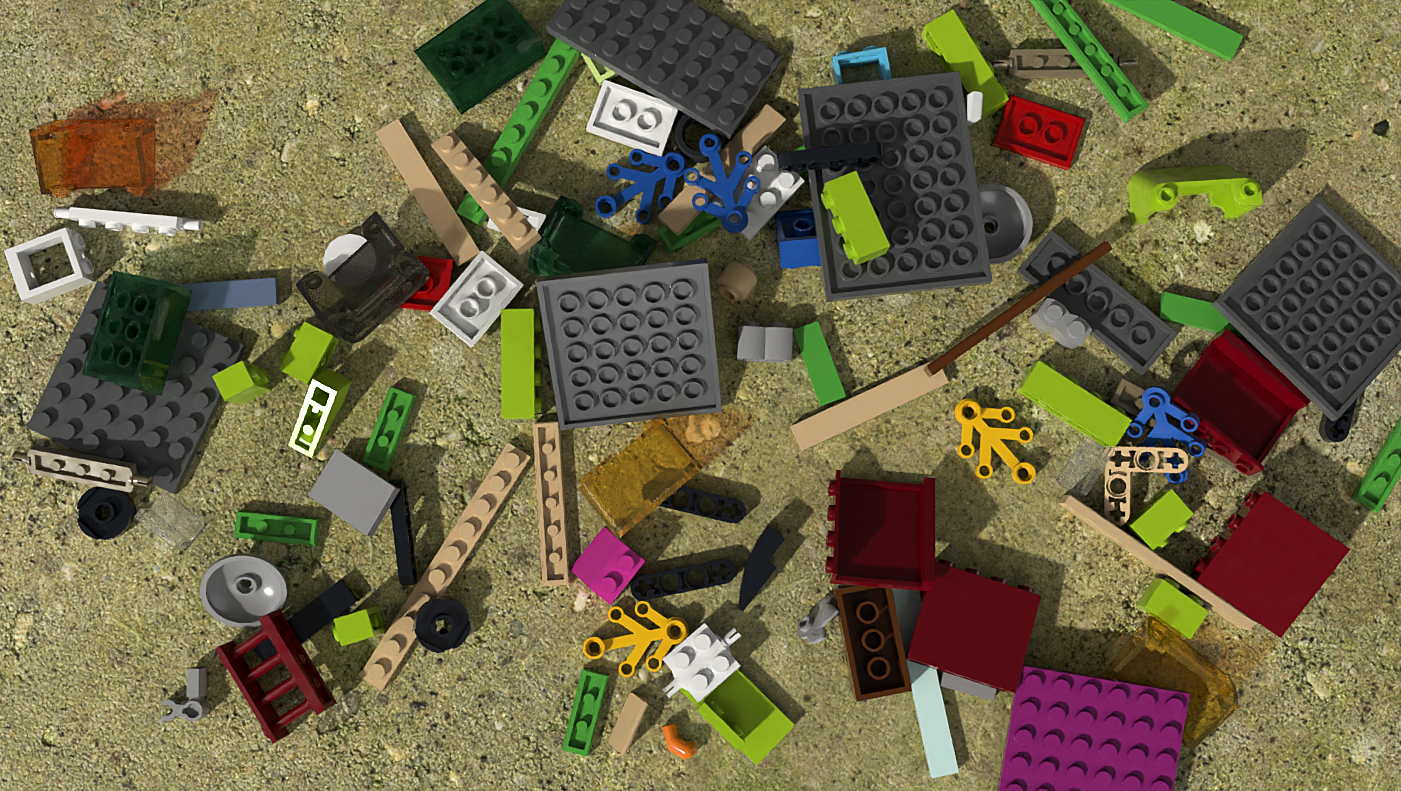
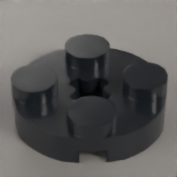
M97 486L89 489L81 496L77 504V509H79L77 523L87 536L94 539L111 540L122 536L130 528L137 514L133 500L127 492ZM102 507H110L111 516L109 518H101L103 512L100 509Z
M433 596L418 609L414 618L413 630L423 647L432 652L442 653L444 650L459 647L467 639L470 632L469 615L464 605L457 599L448 596ZM447 618L446 622L449 625L447 629L442 627L440 631L436 630V622Z

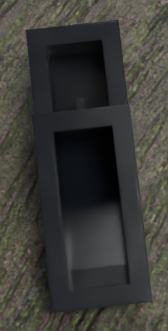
M768 525L765 526L757 538L743 570L738 598V608L741 611L746 609L777 568L768 560L785 538Z

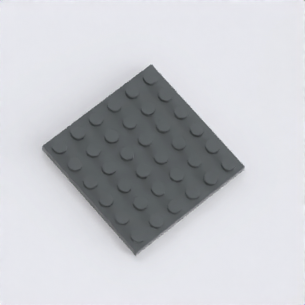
M1319 196L1312 199L1211 304L1331 421L1340 418L1401 350V274Z
M707 258L536 277L560 430L722 412Z
M97 280L26 428L84 454L136 463L138 474L153 476V485L177 494L223 398L212 376L240 362L247 346Z

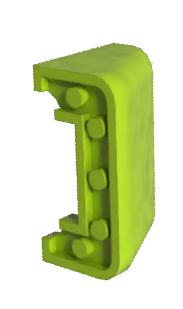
M1229 165L1144 169L1137 171L1128 181L1132 225L1148 223L1149 216L1155 212H1164L1172 209L1178 202V196L1209 194L1210 207L1222 209L1225 213L1224 219H1238L1263 204L1262 190L1258 182Z

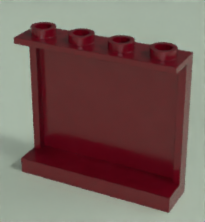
M1227 328L1211 338L1170 394L1171 402L1188 413L1196 414L1200 418L1198 428L1192 433L1205 440L1217 454L1227 458L1239 472L1247 476L1264 470L1265 467L1261 463L1296 412L1310 403V400L1283 373ZM1186 420L1189 425H1195L1192 420Z
M836 470L834 480L829 479L828 496H833V504L828 505L827 521H832V530H827L826 547H831V557L826 556L825 573H830V583L931 592L935 584V478L924 477L922 484L841 478V470Z
M1257 487L1255 491L1251 490L1243 500L1244 505L1240 511L1233 513L1226 522L1227 528L1223 533L1216 535L1209 544L1210 550L1204 558L1200 557L1196 560L1192 567L1193 572L1191 575L1196 581L1281 638L1347 555L1350 548L1263 489Z
M939 559L938 562H935V584L931 592H924L910 645L904 652L906 660L1006 693H1016L1041 596L1034 594V589L1031 587L1018 585L1016 588L1007 585L1008 581L1003 578L991 576V579L980 576L981 572L978 570L965 568L963 571L954 568L955 563Z

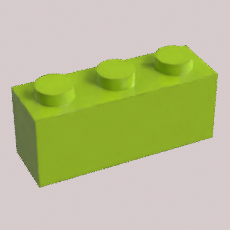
M857 171L826 182L821 198L825 208L832 211L834 216L832 223L836 233L842 234L844 238L843 248L848 259H853L855 266L886 254L890 244Z

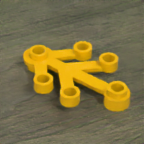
M969 398L958 402L954 414L957 421L962 424L961 444L957 447L959 457L967 459L974 455L975 449L971 444L973 427L980 433L979 464L975 468L976 476L980 479H988L992 476L993 468L990 465L992 447L1011 468L1012 478L1016 483H1031L1036 476L1035 468L1030 463H1021L1000 439L1017 440L1021 444L1029 443L1033 439L1032 430L1028 427L1019 429L989 427L982 420L998 419L1001 423H1009L1015 418L1014 410L1011 407H1003L1001 409L981 408L976 400ZM965 407L972 410L971 417H966L963 414ZM1003 410L1009 411L1010 418L1008 420L1002 418ZM1022 430L1028 433L1027 440H1022L1020 438V432ZM964 445L970 448V453L967 456L961 452V448ZM981 466H986L988 468V474L986 476H982L980 474L979 470ZM1021 468L1027 473L1024 479L1018 476V471Z
M641 600L635 605V613L639 617H647L661 628L649 630L626 615L622 607L613 606L608 611L609 620L613 623L621 624L633 632V634L604 640L598 636H591L584 642L583 652L590 659H598L603 655L604 651L636 645L628 658L622 661L618 668L620 675L627 678L634 674L636 664L651 641L663 639L655 654L648 656L645 662L646 668L649 671L656 672L661 668L662 660L671 646L682 643L688 637L689 627L687 622L680 617L667 619L652 609L650 603L645 600ZM646 604L648 612L641 614L638 611V606ZM618 609L621 612V618L613 619L611 616L612 610ZM673 625H677L680 627L681 632L678 635H672L670 628ZM597 642L600 646L599 651H591L590 643ZM656 658L659 661V666L651 668L649 666L650 659ZM630 664L632 666L631 673H624L622 666Z

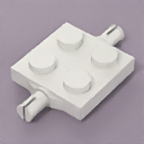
M706 623L700 626L663 658V661L672 670L675 678L662 689L664 693H667L666 695L671 698L679 689L683 688L689 691L698 703L741 667L729 648L731 644L741 637L740 633L735 634L737 630L733 627L731 631L721 638L714 634Z

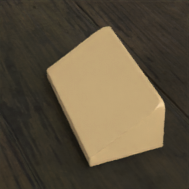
M633 692L629 693L608 740L609 744L623 755L627 753L649 704L648 699Z

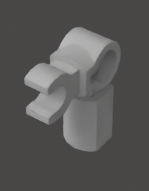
M207 667L187 668L186 696L189 697V700L180 702L176 698H170L162 701V705H170L173 710L172 714L163 715V720L170 721L180 717V719H187L193 722L203 719L209 714L210 705L204 699V696L207 695Z

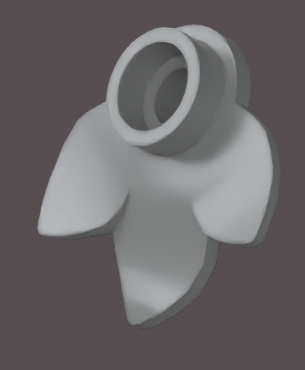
M832 596L823 598L813 608L810 615L801 618L797 626V634L800 638L807 639L811 644H816L825 639L826 629L824 627L839 613V610L832 605L834 600Z

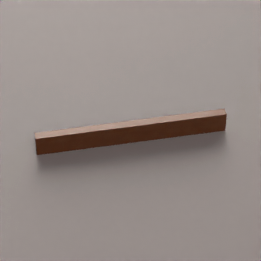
M1104 241L924 367L928 377L936 374L1113 249L1108 241Z

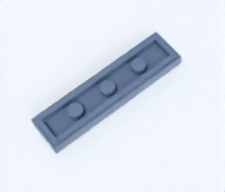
M261 278L168 285L169 312L182 313L279 306L278 279Z

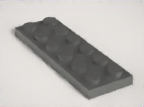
M1050 230L1015 272L1037 289L1083 255L1053 230ZM1093 263L1045 296L1062 303L1069 311V314L1077 315L1084 319L1092 329L1090 334L1140 376L1146 373L1178 334Z

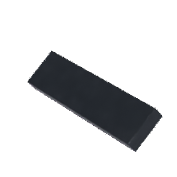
M340 579L287 621L303 645L359 600L346 582ZM269 638L253 648L262 662L276 653V648Z

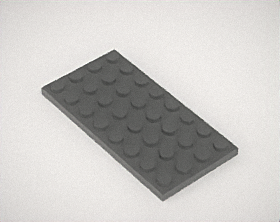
M564 0L546 25V32L729 140L783 58L782 54L689 0Z

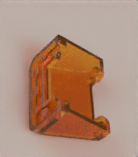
M153 118L64 119L48 121L29 129L41 195L52 194L53 198H66L70 196L69 192L76 189L126 188V191L133 193V196L142 197L150 195V192L155 189L156 128Z

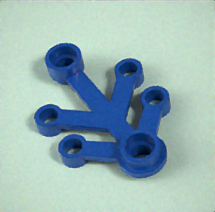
M705 134L700 139L699 147L701 153L705 157H709L717 183L701 176L696 168H688L684 172V180L689 186H697L722 198L725 208L709 202L708 197L704 193L695 194L692 198V205L697 211H705L721 219L722 226L727 232L740 233L748 225L746 209L754 194H757L761 188L760 180L757 177L750 176L746 178L744 182L745 191L738 203L735 204L733 193L746 169L751 167L752 156L747 151L739 152L736 156V165L727 180L719 155L721 141L715 134ZM708 140H713L715 145L707 147L705 143ZM741 157H747L749 159V162L747 164H741L739 162V159ZM690 173L697 175L694 181L687 179ZM749 182H756L758 185L755 189L747 187ZM699 198L705 200V204L702 206L696 205L695 202ZM732 215H737L740 218L737 223H732L729 219Z
M640 149L632 150L629 154L630 163L634 167H640L643 164L658 167L652 173L623 168L617 163L610 164L606 170L610 180L618 181L625 179L636 183L614 197L608 195L599 197L595 203L597 214L601 218L609 219L616 214L619 206L643 192L640 207L635 213V218L640 225L650 223L652 218L650 208L656 183L666 177L663 194L658 198V206L661 210H664L667 206H663L661 200L664 198L670 199L671 202L674 200L672 196L676 179L682 177L687 170L686 158L679 152H669L664 157L646 154ZM635 154H640L642 160L635 162L632 160V157ZM677 162L679 167L676 170H672L669 168V164ZM617 168L620 170V173L617 176H612L610 174L611 169ZM605 204H609L612 207L607 213L602 211V206ZM641 212H646L648 214V218L646 220H640L638 218Z
M1158 385L1147 388L1142 395L1144 407L1136 419L1132 420L1126 432L1133 438L1140 437L1145 430L1144 424L1153 413L1157 424L1143 443L1138 444L1136 447H1154L1161 438L1163 448H1176L1175 438L1187 446L1190 455L1194 457L1202 456L1207 448L1206 442L1187 433L1193 432L1198 428L1200 418L1196 414L1188 413L1171 402V396L1166 388ZM1151 398L1159 399L1160 403L1154 402ZM1167 413L1181 421L1182 429L1168 420ZM1186 420H1192L1195 425H1189ZM1131 426H1137L1140 431L1133 430ZM1193 445H1199L1202 450L1194 449ZM1146 452L1147 455H1141L1140 462H1146L1152 453ZM1177 452L1174 457L1166 458L1167 463L1174 464L1175 469H1178L1179 464H1184V461L1179 460ZM1190 467L1179 473L1180 476H1176L1173 473H1165L1166 478L1173 484H1181L1187 480L1190 474Z

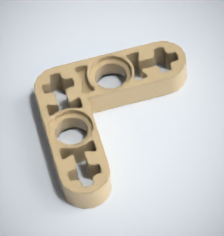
M1121 446L1111 448L1105 458V518L1116 526L1125 525L1130 521L1132 516L1133 472L1181 473L1187 470L1190 465L1188 453L1179 448ZM1118 451H1121L1122 456H1132L1131 451H1136L1134 455L1135 468H1131L1132 462H1121V467H1118L1117 462L1112 461V457L1117 456ZM1160 451L1165 452L1163 455L1165 458H1172L1177 452L1180 458H1184V464H1179L1178 469H1175L1174 464L1163 463L1164 469H1160ZM1144 452H1151L1155 456V463L1150 468H1146L1140 463V456ZM1116 478H1120L1126 483V490L1122 494H1116L1111 489V484ZM1111 497L1117 499L1126 497V503L1120 502V510L1125 511V516L1120 517V522L1116 521L1115 516H1111V511L1117 508V502H1111Z

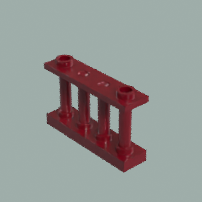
M280 609L260 618L259 621L262 629L236 646L234 641H230L215 648L219 654L220 662L228 669L260 722L264 735L270 739L272 744L288 736L289 732L285 726L308 711L313 710L317 716L337 704ZM269 638L276 648V653L253 669H250L242 655ZM284 662L291 673V677L265 693L257 679ZM299 686L306 697L305 701L279 717L271 702L294 687Z

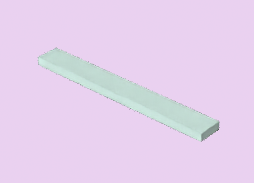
M892 589L905 652V649L910 645L921 606L919 591ZM906 660L930 777L936 778L959 773L936 669Z

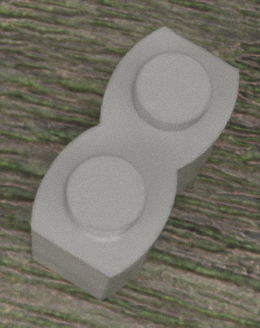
M1046 298L1040 302L1029 317L1030 322L1035 328L1044 333L1051 334L1052 338L1060 346L1073 350L1081 346L1092 331L1090 325L1084 319L1077 315L1069 314V311L1062 303L1051 298Z
M754 321L743 322V326H738L736 361L790 363L792 361L793 328H787L786 323L779 322L770 323V327H760V323Z

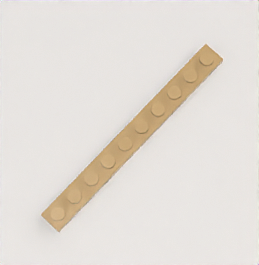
M510 443L506 444L359 674V677L381 691L385 689L417 639L413 625L418 609L431 597L437 595L442 597L445 595L531 460V456Z

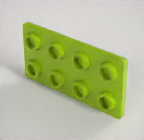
M739 669L699 703L689 691L683 688L679 689L697 706V711L737 751L740 749L756 765L794 727L793 722Z

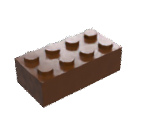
M856 585L832 588L835 606L839 610L837 617L853 698L858 702L912 691L892 589Z

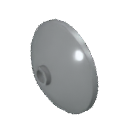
M1000 184L979 185L978 191L983 223L989 224L992 227L991 232L985 231L990 265L1002 264L1015 258L1027 246L1033 228L1032 214L1025 200L1013 189Z
M235 553L218 559L206 570L200 586V596L206 610L218 621L233 627L250 628L260 626L259 619L264 615L279 609L282 610L287 597V582L281 570L270 560L256 554ZM243 579L250 580L251 582L246 583Z

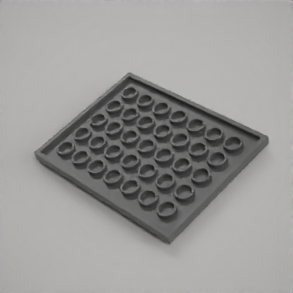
M960 71L798 89L797 96L805 149L881 142L884 144L886 157L885 160L874 164L808 171L826 302L991 284L993 280ZM857 171L890 244L886 254L855 266L853 259H848L843 248L844 238L842 234L836 233L832 223L834 218L832 211L825 208L821 198L826 182Z

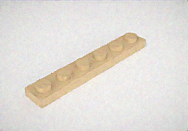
M452 129L431 144V147L519 255L541 239L535 228Z

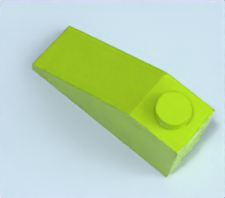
M329 368L313 378L288 446L310 458L314 457L344 403L352 382L351 380Z

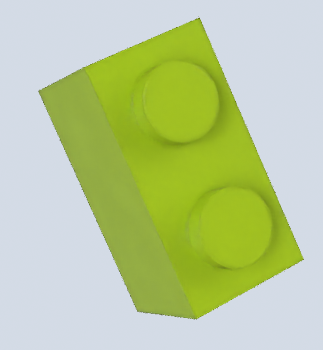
M304 321L303 325L298 326L293 334L294 342L290 349H287L282 354L279 370L311 385L313 378L324 371L340 339Z
M240 361L212 376L224 401L244 405L271 391L268 385L270 377L263 367L260 368L245 361Z
M1163 489L1123 526L1139 542L1151 550L1155 549L1158 551L1169 542L1168 537L1176 531L1178 533L1189 525L1188 519L1194 513L1172 489Z
M1167 577L1165 580L1154 578L1136 605L1179 636L1191 639L1209 611L1202 607L1203 602L1194 595L1188 594L1186 596L1180 592V585Z
M379 606L334 619L335 625L332 627L334 637L337 642L340 641L341 647L387 632Z

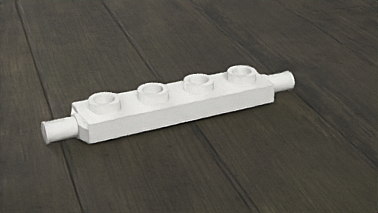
M56 206L54 209L55 218L75 220L79 222L78 226L89 229H96V225H105V229L122 231L123 227L132 228V231L148 234L149 230H159V234L176 236V232L186 233V229L201 231L203 227L201 219H186V217L180 218L176 216L76 207L64 208Z

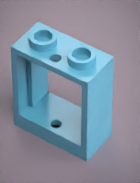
M874 45L865 47L860 52L852 53V51L846 50L837 53L831 62L834 85L844 84L841 73L842 69L874 63L878 65L880 80L892 79L886 47L878 48V46Z

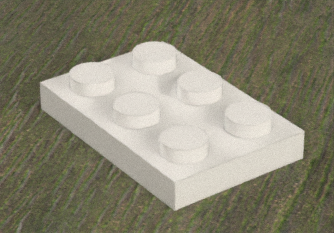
M604 80L586 130L589 133L662 157L679 110L659 98Z
M766 145L752 158L751 167L746 169L733 193L735 204H737L745 191L744 182L746 178L755 176L760 180V191L754 194L746 209L748 225L740 232L749 241L754 238L805 182L796 172H779L777 155ZM749 182L747 185L749 189H755L758 186L756 182ZM718 196L711 202L725 208L722 198ZM732 215L729 220L732 223H737L740 218L737 215Z
M481 250L429 314L472 348L501 314V309H505L524 285Z

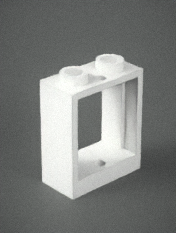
M65 227L4 250L21 301L35 305L95 282L92 275L94 268L91 261L85 256L83 250L85 242L79 233ZM64 242L74 274L39 287L28 255Z

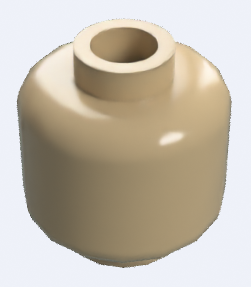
M744 261L730 262L717 279L719 293L731 302L745 300L757 284L754 268Z

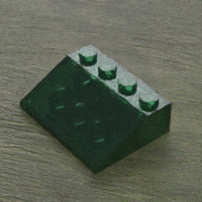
M485 0L414 51L461 115L548 54L536 31L508 0Z
M113 270L81 375L161 396L193 290L167 281Z

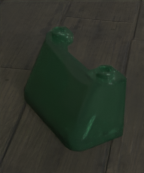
M561 195L537 231L541 239L531 246L528 260L530 271L538 277L642 266L649 264L658 241L647 234H634L631 240L627 241L584 220L581 205L576 200Z

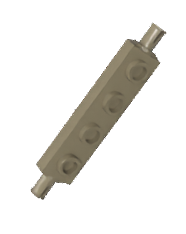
M1105 48L1120 69L1137 67V56L1121 57L1118 48ZM1015 49L1010 51L1008 58H992L991 61L994 69H1007L1010 79L1089 78L1068 49Z
M40 445L33 446L29 449L28 453L15 451L12 454V458H14L12 461L27 464L31 474L130 493L137 489V485L151 488L154 482L153 476L137 473L136 463Z

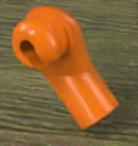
M675 723L662 726L669 751L682 759H689L697 753L695 742H686L679 738Z

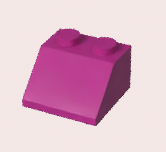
M604 526L570 570L592 591L611 605L647 560Z

